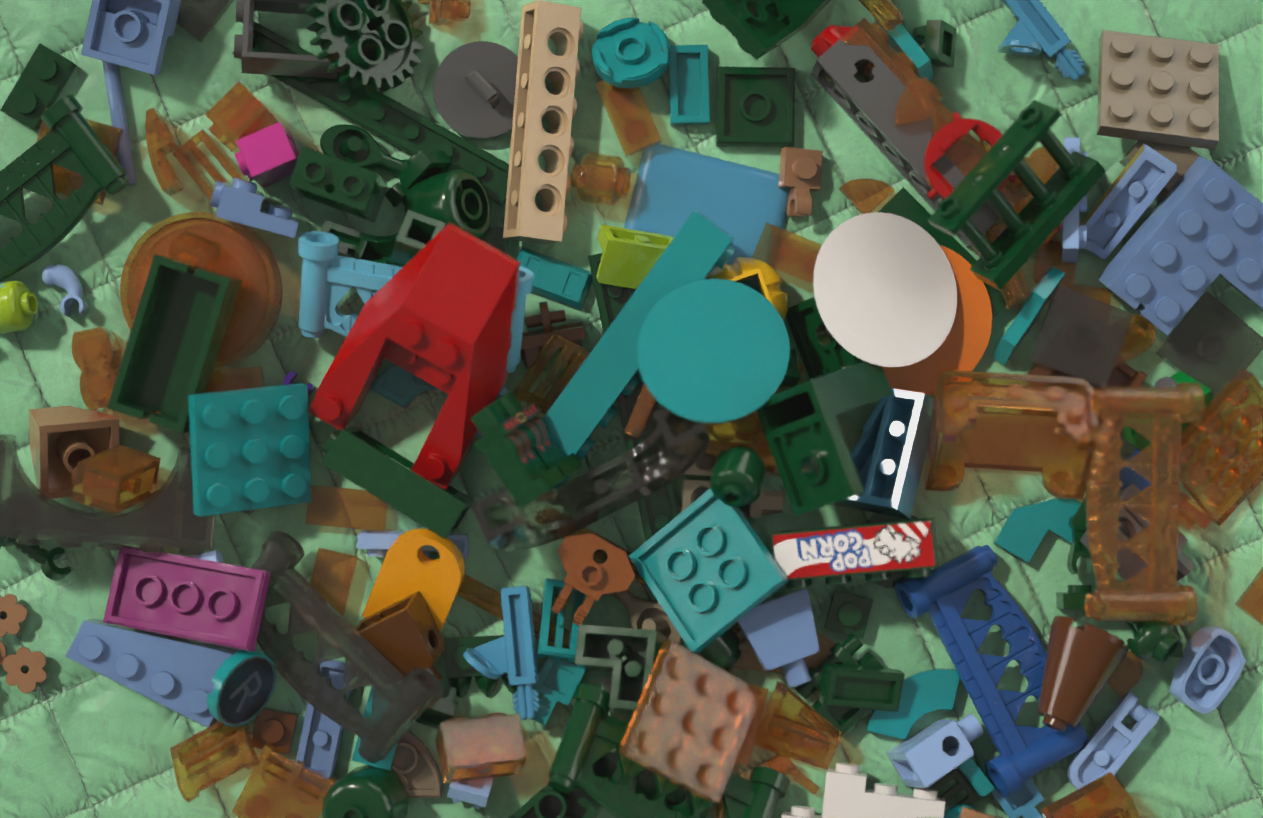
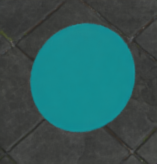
M724 279L693 281L666 294L646 316L637 342L639 371L646 387L654 398L668 410L681 417L705 423L735 420L761 407L780 386L785 376L790 356L787 329L776 308L767 298L751 287Z

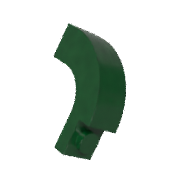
M408 210L399 232L390 236L365 234L325 220L321 231L334 234L339 238V256L404 267L445 227L446 223Z

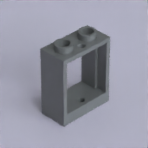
M310 0L236 1V22L243 23V34H235L234 58L241 59L242 73L337 79V70L331 73L327 72L330 64L327 58L318 60L317 56L253 52L255 11L307 14L306 9L314 5Z

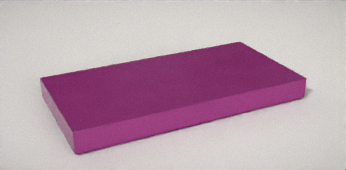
M120 544L103 622L254 652L271 573Z

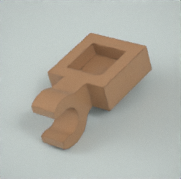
M792 147L781 148L778 188L789 189L787 216L803 217V215H811L812 197L809 191L815 192L820 190L823 151Z

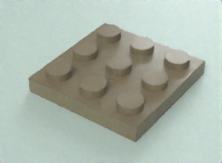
M1103 30L1099 39L1097 135L1215 150L1219 142V45Z

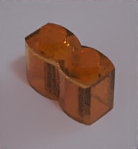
M103 327L75 332L72 337V354L77 366L82 371L80 377L82 399L91 411H109L111 409H108L107 406L122 359L120 343L111 330Z

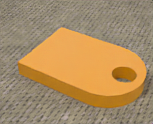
M413 529L398 536L384 558L362 617L366 618L420 591L441 633L465 575V563L458 547L448 537L445 539L430 529ZM429 545L436 548L440 558L432 559L427 557L422 551V546Z

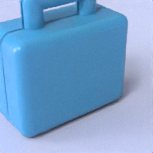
M653 143L648 145L642 153L624 228L675 237L693 211L697 210L735 238L730 246L736 251L726 263L727 265L733 264L734 259L737 257H752L764 261L774 268L787 218L789 189L778 188L779 173ZM756 277L740 282L761 293Z

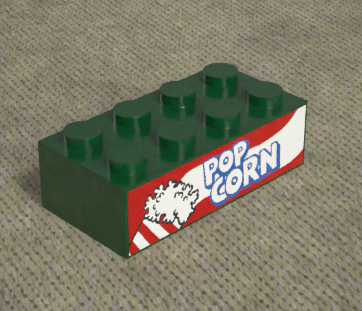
M934 517L770 533L773 559L788 579L785 583V588L808 587L812 584L813 578L824 577L825 585L850 583L849 581H852L851 575L865 574L866 581L888 580L891 578V572L905 571L906 578L930 576L931 568H937L939 565Z

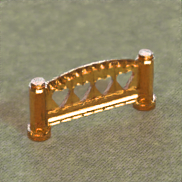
M1179 383L1176 388L1101 387L1100 390H1094L1091 396L1092 412L1100 414L1102 425L1093 451L1087 486V535L1092 566L1097 581V590L1086 595V615L1089 618H1094L1096 621H1170L1173 626H1191L1197 617L1198 603L1196 592L1191 585H1177L1182 423L1197 424L1200 422L1204 411L1202 388L1198 383ZM1125 426L1132 427L1152 442V445L1129 460H1123L1119 454L1120 447L1124 444L1120 438V432ZM1124 467L1131 468L1151 482L1150 486L1127 501H1122L1118 495V490L1122 485L1119 480V472ZM1127 507L1149 522L1150 525L1122 542L1117 537V530L1121 526L1117 515L1120 509ZM1127 548L1147 562L1148 566L1126 581L1119 582L1116 578V570L1120 565L1116 560V555L1120 549Z

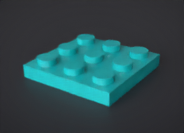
M296 383L188 395L193 511L195 515L202 517L312 502L307 385Z
M711 489L706 491L628 556L692 653L702 651L788 581L740 509L724 504L714 496Z

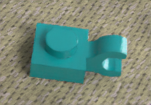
M548 656L538 676L539 683H535L533 689L543 693L538 703L540 705L539 711L535 712V718L532 720L545 726L557 701L568 706L585 670L562 658L560 660H553L552 657Z

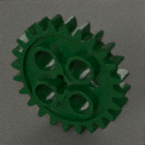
M310 0L314 5L306 9V13L315 20L307 24L306 29L316 32L317 37L310 41V45L321 46L322 51L318 54L317 59L323 60L327 58L330 61L327 69L328 73L335 70L340 71L339 82L341 84L352 79L354 91L364 86L367 94H371L376 90L384 93L391 88L394 89L405 82V79L414 74L412 68L421 62L415 54L422 51L424 47L415 41L416 38L423 35V31L413 27V23L420 18L418 15H409L408 9L413 4L412 1Z

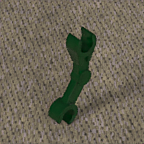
M1100 474L1093 475L1086 481V496L1076 513L1069 519V526L1072 529V543L1067 567L1071 574H1078L1077 560L1081 556L1087 561V573H1094L1097 566L1093 551H1090L1080 539L1087 531L1089 520L1100 501L1109 498L1114 492V483H1108L1101 495L1095 491L1094 485L1101 476Z

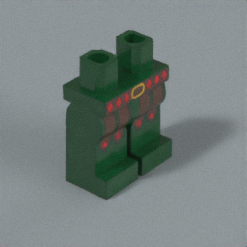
M510 391L494 403L492 402L470 419L483 436L473 444L480 453L486 451V457L490 465L519 507L523 509L580 468L582 464L574 453L566 458L550 438L547 424L540 417L535 416L540 411L534 402L523 408Z

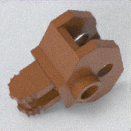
M593 532L566 536L558 549L559 556L567 573L563 581L566 584L551 610L559 614L568 603V597L573 588L587 595L584 603L578 607L574 614L573 623L579 626V624L583 623L594 601H598L602 594L627 591L635 578V572L627 552ZM602 549L606 551L608 558L605 562L600 563L595 560L594 552L596 550Z

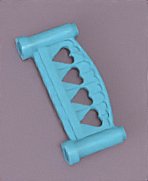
M309 231L300 234L298 254L303 257L299 309V328H301V334L308 338H320L325 335V330L329 329L347 337L358 316L355 313L350 315L342 314L338 310V302L352 286H355L365 304L403 267L339 256V238L328 232ZM521 266L516 306L512 314L511 348L508 350L506 366L508 373L514 372L516 366L520 363L526 296L532 292L533 272Z

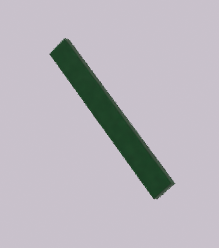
M254 21L253 52L314 55ZM338 70L337 79L269 75L410 155H414L421 150L445 151L453 162L445 172L464 169L474 173L483 182L490 200L505 207L508 163L389 96L380 93L378 90L367 94L364 86L354 91L352 79L343 84L339 82L340 71Z
M602 253L590 255L588 259L604 334L634 294L635 289L598 283L596 275ZM638 371L636 374L642 378L640 371ZM641 379L629 397L621 394L617 399L646 542L679 515L680 511L658 402L646 387L643 379Z

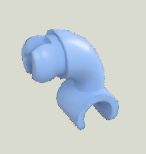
M58 263L54 266L46 265L42 271L43 282L49 286L57 285L68 292V295L60 303L62 313L69 317L71 304L78 301L80 315L86 316L89 307L83 299L82 285L75 272L66 265Z

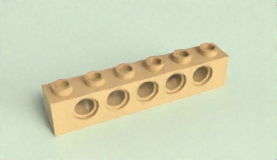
M537 0L522 6L503 239L540 244L562 242V236L567 228V216L564 213L565 199L571 184L568 175V163L574 147L571 126L572 119L577 110L574 90L575 80L580 72V61L577 58L578 42L583 34L580 7ZM549 38L555 43V54L548 47ZM546 76L552 82V93L548 92L545 87ZM543 115L549 121L548 132H546L542 127L541 121ZM540 154L546 160L545 171L540 168L538 163ZM537 193H539L543 199V207L541 211L537 208L535 204V196Z

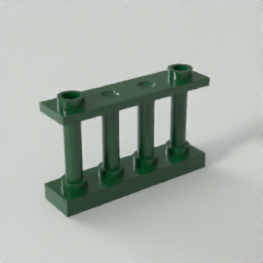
M1033 100L1028 107L1021 111L1017 120L953 192L941 201L937 210L928 219L932 226L952 236L960 232L980 256L970 268L972 273L979 280L1000 291L1106 172L1098 161L1075 151L1072 154L1067 151L1050 129L1062 114L1058 109ZM1038 142L1042 144L1059 166V169L1045 185L1023 159ZM1012 171L1033 196L1019 214L1015 212L997 190L999 185ZM985 201L1007 226L992 244L970 220Z

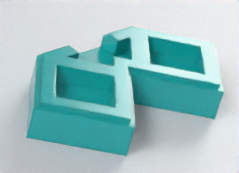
M1066 495L1012 509L993 543L1026 563L1030 562L1048 530L1065 541L1072 543V529L1069 526V519L1076 513L1081 502ZM1094 511L1093 515L1089 520V526L1095 520V517L1098 515L1096 511Z

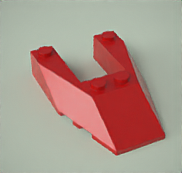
M451 223L447 224L365 303L324 376L308 413L341 431L359 413L384 358L449 394L411 469L423 478L446 490L461 470L473 443L480 433L470 418L496 401L507 380L508 371H506L508 350L511 348L512 341L511 323L512 314L516 306L520 262Z

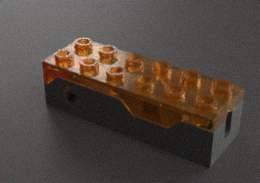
M863 18L854 27L828 26L811 42V50L818 57L811 75L926 203L936 211L938 205L943 200L938 196L930 200L926 195L932 189L928 185L924 174V153L934 134L940 128L952 122V114L957 113V111L953 110L950 113L940 102L943 99L940 91L929 81L923 83L914 73L916 66L904 52L900 51L897 54L887 43L890 40L888 34L878 23L873 22L870 24ZM858 73L866 77V82L863 83L856 80L855 74ZM967 133L941 156L933 166L955 189L991 148L981 140L977 142ZM1016 178L1015 183L1007 181L1000 191L1011 207H1014L1025 197V194L1020 190L1023 188V184L1018 178ZM987 202L970 218L982 234L1000 219ZM960 232L956 234L966 247L970 245Z

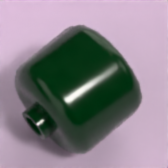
M464 169L421 178L409 188L405 199V216L407 211L410 210L444 222L446 225L451 223L478 239H481L488 231L492 219V205L487 189L474 173Z
M364 765L356 767L330 787L323 800L322 816L323 818H405L409 799L405 785L397 774L382 768Z

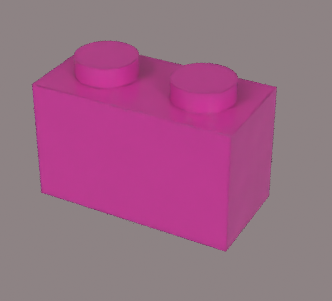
M281 122L236 140L240 152L235 154V158L243 175H247L250 181L255 180L265 188L292 176L300 153L292 134Z

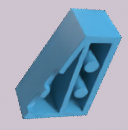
M890 388L892 395L879 400L861 430L864 433L850 453L864 492L834 504L910 519L937 405L926 394Z

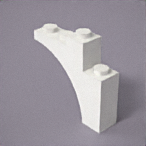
M836 763L835 769L828 768L826 772L822 815H815V808L793 805L791 806V811H783L781 817L944 818L945 798L937 797L938 791L925 788H914L913 794L898 793V786L883 783H874L873 789H866L867 773L859 772V765Z

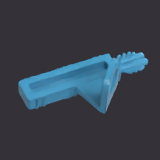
M1002 0L1018 22L1000 44L999 53L1037 57L1042 53L1047 59L1054 56L1056 59L1055 68H1059V73H1062V77L1066 76V79L1070 77L1073 81H1078L1079 76L1085 75V70L1082 68L1085 66L1084 60L1080 59V55H1076L1078 53L1076 50H1068L1066 45L1071 40L1068 38L1067 33L1063 31V28L1057 24L1046 10L1047 8L1043 6L1042 2L1039 0Z
M528 586L501 589L500 598L505 636L475 648H469L463 654L471 666L488 678L497 679L508 673L509 686L517 685V691L512 696L515 699L513 701L515 705L513 709L516 710L517 714H520L521 720H526L527 717L530 720L534 719L535 712H538V708H540L538 704L540 700L537 698L539 693L533 689L532 685L533 683H539V668L537 665L536 639L534 636L535 626L533 625L532 593H530Z

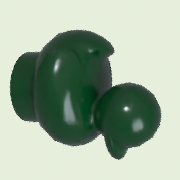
M1143 598L1130 599L1124 607L1125 618L1133 625H1142L1134 638L1127 639L1130 651L1140 659L1154 658L1163 664L1172 656L1181 642V638L1173 633L1174 626L1172 620L1164 613H1152L1153 598L1149 600Z

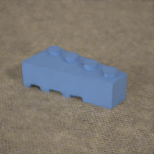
M89 619L83 621L66 657L209 728L218 721L209 713L207 705L208 692L212 694L215 686L211 681L222 663L240 650H232L180 637L104 623L103 620Z

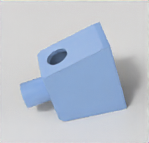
M972 714L967 715L957 723L954 719H942L886 752V755L906 787L927 788L972 757L974 751L969 743L983 735L984 731Z

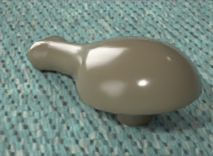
M629 590L607 594L614 596L626 607L633 629L657 630L666 636V652L673 651L681 645L682 637L658 601L639 598Z

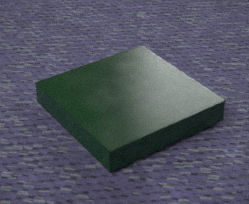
M717 67L716 146L794 147L795 68Z

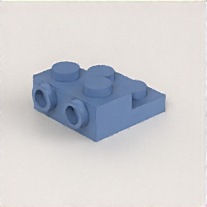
M92 0L81 55L145 73L160 75L168 36H174L181 0Z
M234 177L232 184L216 181L210 206L217 207L216 217L295 238L299 222L297 218L291 217L292 209L268 203L267 210L262 209L261 205L264 196L263 192L256 191L257 183Z

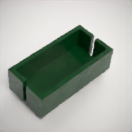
M154 254L107 408L138 419L149 418L148 422L180 433L190 432L188 395L208 392L242 279L211 269L201 268V266L171 256Z

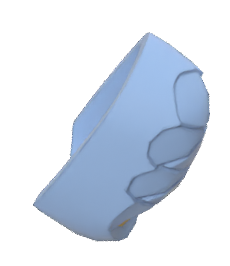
M1206 626L1198 630L1183 649V658H1180L1177 667L1173 671L1169 692L1182 704L1199 713L1207 714L1217 708L1238 680L1246 662L1235 637L1217 626Z

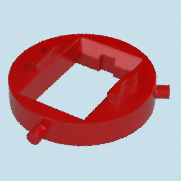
M960 112L952 114V122L946 124L934 134L926 147L923 158L925 178L932 189L926 194L930 200H933L936 196L944 200L954 190V187L933 164L970 130L982 142L986 141L992 148L1002 136L995 127L977 119H961ZM1010 173L997 190L1000 192L1007 181L1015 183L1017 176Z

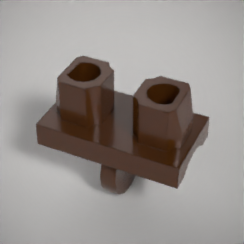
M547 301L539 303L541 314L527 316L526 321L528 328L543 325V329L527 331L522 334L520 354L526 369L546 366L543 346L559 343L562 362L581 360L583 356L582 339L585 338L583 321L552 327L551 324L566 321L565 311L549 312Z

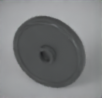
M487 41L467 43L449 53L436 72L433 86L435 104L442 119L456 132L474 139H492L511 131L518 56L502 45Z

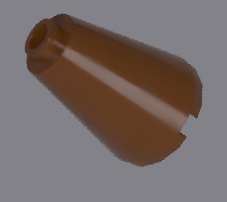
M1055 616L1051 624L1037 713L1044 717L1042 722L1044 725L1054 730L1065 732L1067 727L1076 728L1126 657L1129 647L1124 645L1125 642L1122 639L1096 626L1086 623L1085 627L1077 626L1075 628L1071 626L1074 619Z

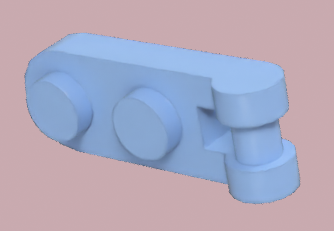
M1130 690L1125 691L1119 697L1112 710L1090 735L1088 741L1083 744V748L1077 751L1067 766L1069 782L1074 788L1083 793H1095L1105 787L1160 717L1151 707L1146 709L1137 702L1138 697ZM1127 714L1136 720L1131 730L1121 723Z

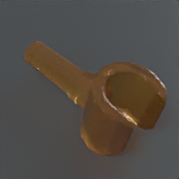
M778 753L767 761L769 768L777 770L785 776L790 774L796 782L813 795L819 790V786L803 775L785 753Z

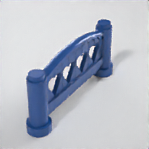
M984 545L982 547L976 546L931 570L930 576L905 578L895 584V593L901 607L911 618L915 619L928 613L999 753L998 756L985 763L988 779L1001 796L1008 797L1021 789L1022 782L1082 749L1083 744L1088 741V737L1080 723H1078L1076 728L1067 727L1065 732L1054 730L1046 725L1038 728L1014 724L1027 697L1034 696L1039 706L1047 653L1024 612L1006 589L994 578L992 571L993 567L998 564L997 557L988 545ZM974 590H980L983 593L984 604L991 608L992 616L988 621L960 618ZM993 625L1001 628L1002 639L1007 641L1010 646L1009 654L1005 657L978 653L990 627ZM1011 660L1016 661L1020 665V675L1027 679L1028 687L1024 692L999 690L996 688Z

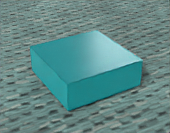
M971 757L957 766L978 795L985 797L995 789Z

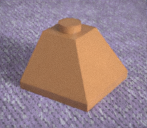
M72 406L29 409V443L40 500L119 492L118 416Z

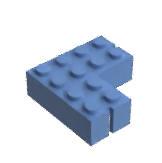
M1200 155L1097 278L1167 336L1218 275L1263 311V203L1214 162Z

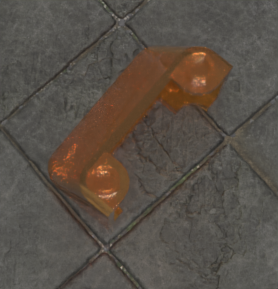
M958 370L942 373L937 378L933 397L924 474L925 490L952 491L958 488L963 482L965 467L1033 471L1042 473L1043 486L1051 495L1065 499L1083 500L1100 445L1097 399L1094 388L1087 381L1074 377Z

